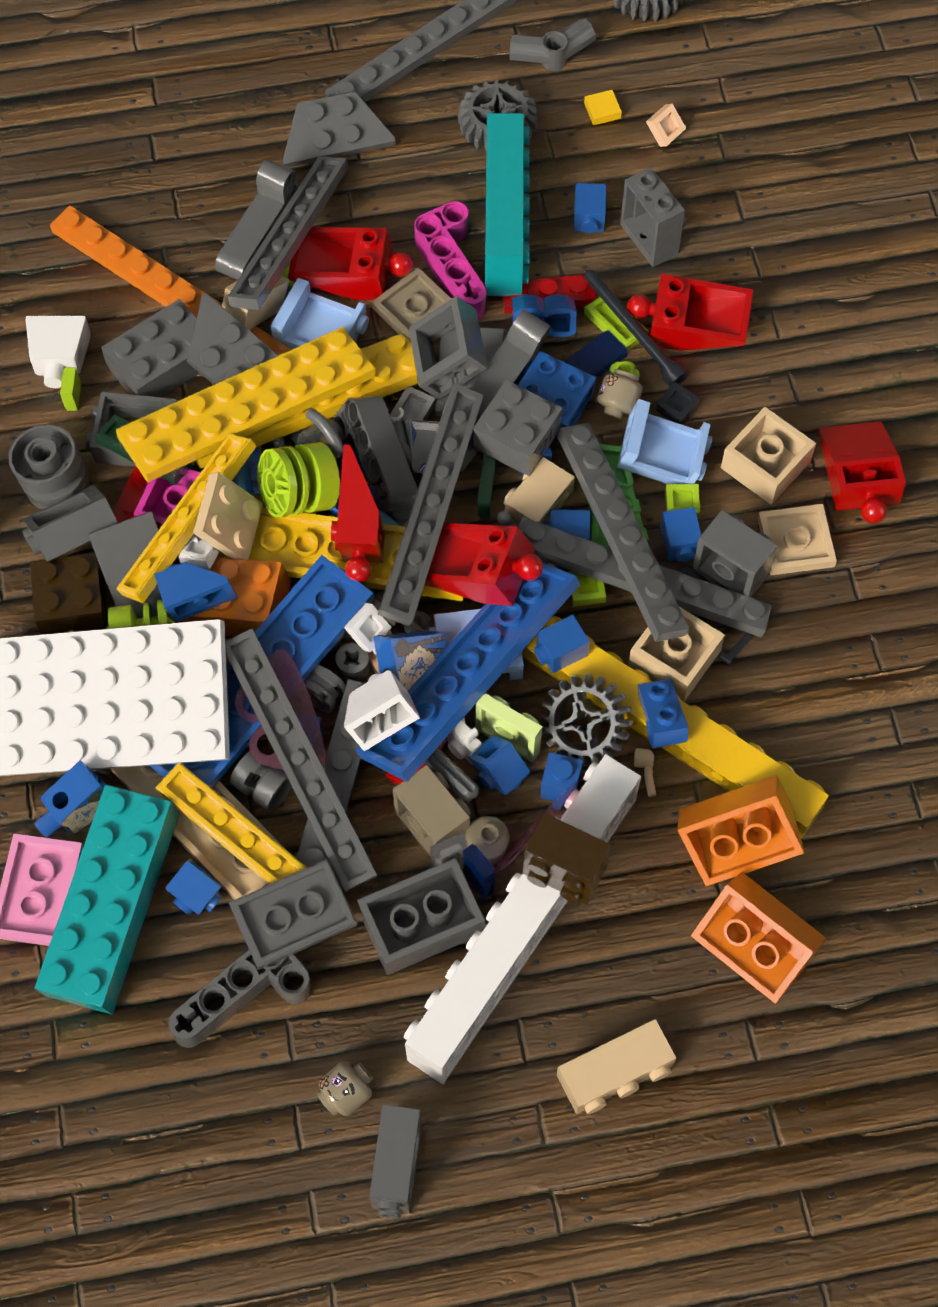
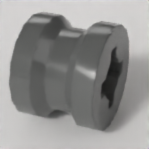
M347 643L341 646L335 656L339 677L346 683L348 679L358 682L364 681L370 672L368 652L364 651L357 643Z

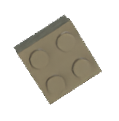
M425 765L408 782L403 781L393 789L394 808L398 818L436 865H438L463 846L466 830L470 827L469 816L471 812L461 798L458 797L455 800L448 792L449 785L445 778L438 771L433 773Z

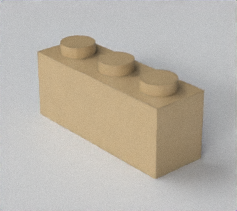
M654 1019L559 1066L557 1077L575 1113L578 1114L585 1110L589 1115L607 1105L605 1100L617 1094L620 1098H624L639 1089V1083L651 1078L652 1082H656L671 1074L670 1068L674 1066L676 1056L659 1024Z

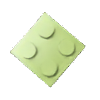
M485 693L476 703L475 728L488 737L494 735L511 742L520 756L533 763L539 755L541 747L542 726L539 725L538 720L528 713L520 714L511 709L510 705L499 696L494 695L491 697Z

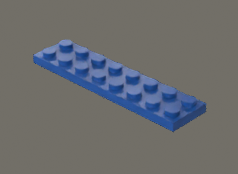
M323 555L318 558L254 632L288 699L346 632L344 627L366 603L370 604L375 598L372 591L358 581L350 579L345 571ZM230 662L226 665L230 760L181 763L210 788L217 784L263 730ZM177 764L149 765V767L165 778Z
M543 563V572L539 578L533 581L523 579L513 606L485 604L408 690L420 718L366 751L358 746L356 752L360 758L408 782L580 585L577 577Z

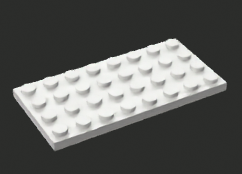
M218 619L0 638V776L67 772L80 760L92 770L177 764L178 762L230 760L224 621Z

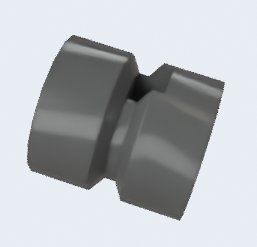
M254 748L244 755L230 778V784L244 795L253 794V801L268 812L278 808L293 788L283 767L278 764L273 766V759L258 748Z

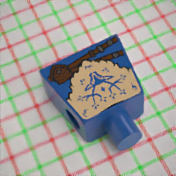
M427 630L374 636L380 674L385 671H392L408 691L445 650L447 633Z
M78 761L41 796L40 800L48 811L34 822L35 826L46 838L62 826L72 834L78 833L92 823L104 786L107 784L101 776L90 769L84 762Z

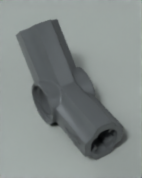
M585 18L583 20L579 19L560 32L550 31L543 37L512 34L509 60L541 63L547 70L558 71L565 67L569 57L596 41V33L592 28V24Z

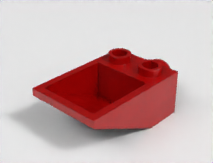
M311 227L291 259L288 279L289 281L296 282L297 278L309 281L310 287L353 300H375L386 292L389 271L397 277H405L412 271L413 261L404 252L392 255L393 250L387 228Z
M661 273L655 303H651L645 295L637 294L629 299L627 310L635 319H644L648 315L653 316L650 336L660 348L685 351L744 346L747 337L753 289Z
M882 422L818 428L836 511L861 508V516L866 522L876 524L883 521L887 515V506L900 504L906 481L899 454Z
M344 445L338 519L331 523V541H335V551H339L343 562H347L345 565L346 575L350 579L362 583L372 573L370 563H383L385 529L379 510L350 445Z
M443 523L424 585L484 604L513 606L523 579L533 581L539 578L543 572V562L537 555L533 554L535 548L519 527Z

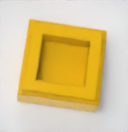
M613 90L584 97V104L593 126L621 119L622 111Z

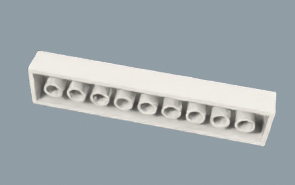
M605 754L599 764L594 761L586 771L583 778L586 783L580 791L577 789L572 791L564 805L567 810L561 819L557 816L555 818L608 843L637 799L641 776ZM516 873L506 888L509 894L501 904L497 901L492 906L486 917L489 923L482 933L477 930L468 941L466 949L469 952L462 962L456 960L451 965L445 976L449 981L441 992L436 989L427 1000L425 1008L428 1011L421 1021L415 1019L408 1027L404 1038L407 1040L405 1043L407 1061L441 1084L445 1083L568 902L559 894L560 891L550 886H546V888L536 886L527 879L525 874Z

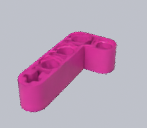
M448 202L417 217L414 225L415 245L446 294L451 299L458 296L475 308L478 320H480L486 313V288L456 244L468 235L469 211L467 206L461 202Z

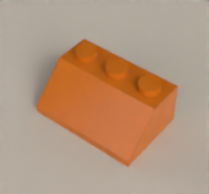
M777 775L681 808L679 811L677 831L705 886L736 877L741 872L745 874L804 854L803 844L791 803Z
M743 872L725 886L691 935L697 942L775 1004L827 939Z

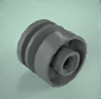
M50 424L34 426L24 431L13 442L9 451V465L29 501L39 509H45L89 487L90 472L70 433L63 428Z

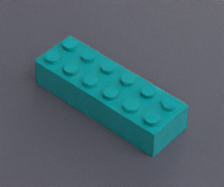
M487 113L486 296L522 295V284H528L529 265H523L529 264V241H523V239H529V217H523V215H529V193H523V191L529 192V170H523V168H529V148L523 147V145H529V126H524V114Z
M108 785L104 786L34 989L46 997L113 1015L180 812L171 801Z

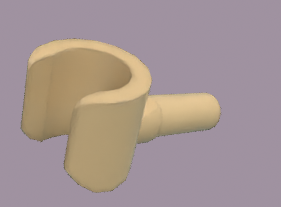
M636 748L633 767L644 768L648 797L656 796L653 779L654 754L649 749Z

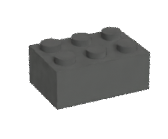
M181 299L176 300L102 346L107 368L128 394L164 397L200 374L186 362L197 318Z
M456 858L357 900L359 913L387 976L470 940L477 930L482 933L485 929L483 915Z

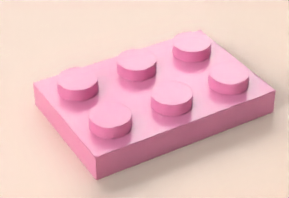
M13 834L0 886V939L49 946L84 847L82 843Z

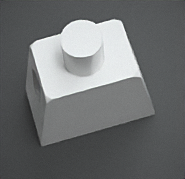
M26 316L29 357L34 372L39 376H44V384L47 387L60 388L65 367H76L78 374L81 372L91 337L86 316Z
M389 670L382 674L372 675L366 684L352 691L348 699L344 728L359 746L366 751L420 717L410 694L392 671Z

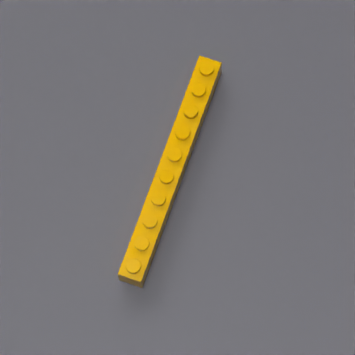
M552 616L549 619V621L542 627V629L549 627L561 621L562 619L557 616ZM537 634L521 651L524 659L558 681L566 680L571 684V676L579 675L583 681L585 674H592L594 683L600 676L606 678L605 688L611 683H615L617 690L613 695L616 696L622 693L626 695V699L620 702L621 707L631 706L632 708L631 712L623 714L624 719L633 720V725L629 727L649 739L646 717L638 696V684L652 682L645 672L639 669L633 670L625 665L617 654L611 651L605 652L597 647L589 636H587L590 641L588 656L555 673L551 672L547 664L542 665L535 654L534 647L536 646ZM585 692L587 699H591L592 703L603 710L608 709L599 697ZM677 695L688 725V741L661 748L729 792L777 775L791 803L802 839L824 808L829 797L824 792V789L812 780L806 781L795 774L794 769L790 765L782 761L777 762L766 755L759 745L745 742L737 736L732 728L725 724H717L708 718L704 710L694 705L689 706L680 700Z

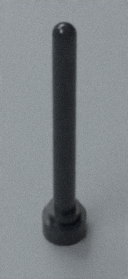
M588 270L584 275L585 280L662 368L661 373L663 374L662 379L669 387L674 382L679 385L684 382L690 374L689 370L682 362L677 363L676 360H671L595 271Z

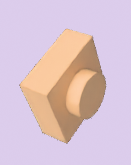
M673 103L665 104L646 121L660 147L668 146L686 129Z

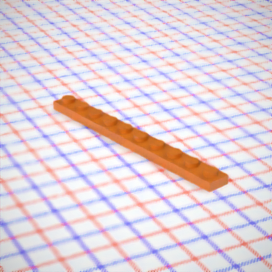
M69 205L50 224L52 233L165 307L181 299L197 318L201 297L204 294L203 291ZM257 326L250 329L255 336L276 354L281 355L292 350Z

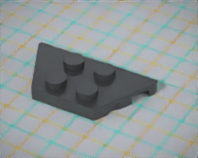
M356 92L297 103L283 157V166L290 168L314 163L319 156L338 158L395 146V137Z
M203 294L186 362L208 381L215 385L279 356L208 294Z

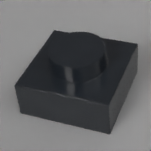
M674 382L656 403L655 410L673 422L683 425L698 407L700 398Z

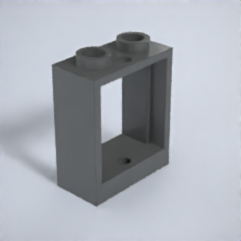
M650 167L625 179L620 225L650 265L655 267L678 255L685 210L654 169ZM645 235L647 238L643 239L640 236Z
M455 296L409 327L418 385L436 398L441 399L447 395L453 383L463 385L488 369L477 310L458 296ZM456 327L460 349L439 363H436L433 342Z
M101 392L99 404L95 403L93 407L92 418L94 428L93 431L88 432L86 440L87 450H91L94 462L134 467L135 463L123 446L107 444L113 416L142 418L177 402V399Z
M92 485L24 518L23 521L27 528L22 530V533L34 554L38 555L41 553L48 562L90 541L89 533L117 524L118 522L105 496Z
M382 1105L369 1194L372 1209L379 1210V1216L398 1219L401 1217V1213L410 1214L422 1127L420 1109Z

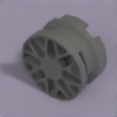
M318 664L295 692L306 703L317 710L331 713L336 706L335 700L337 697L344 695L346 685L333 672Z

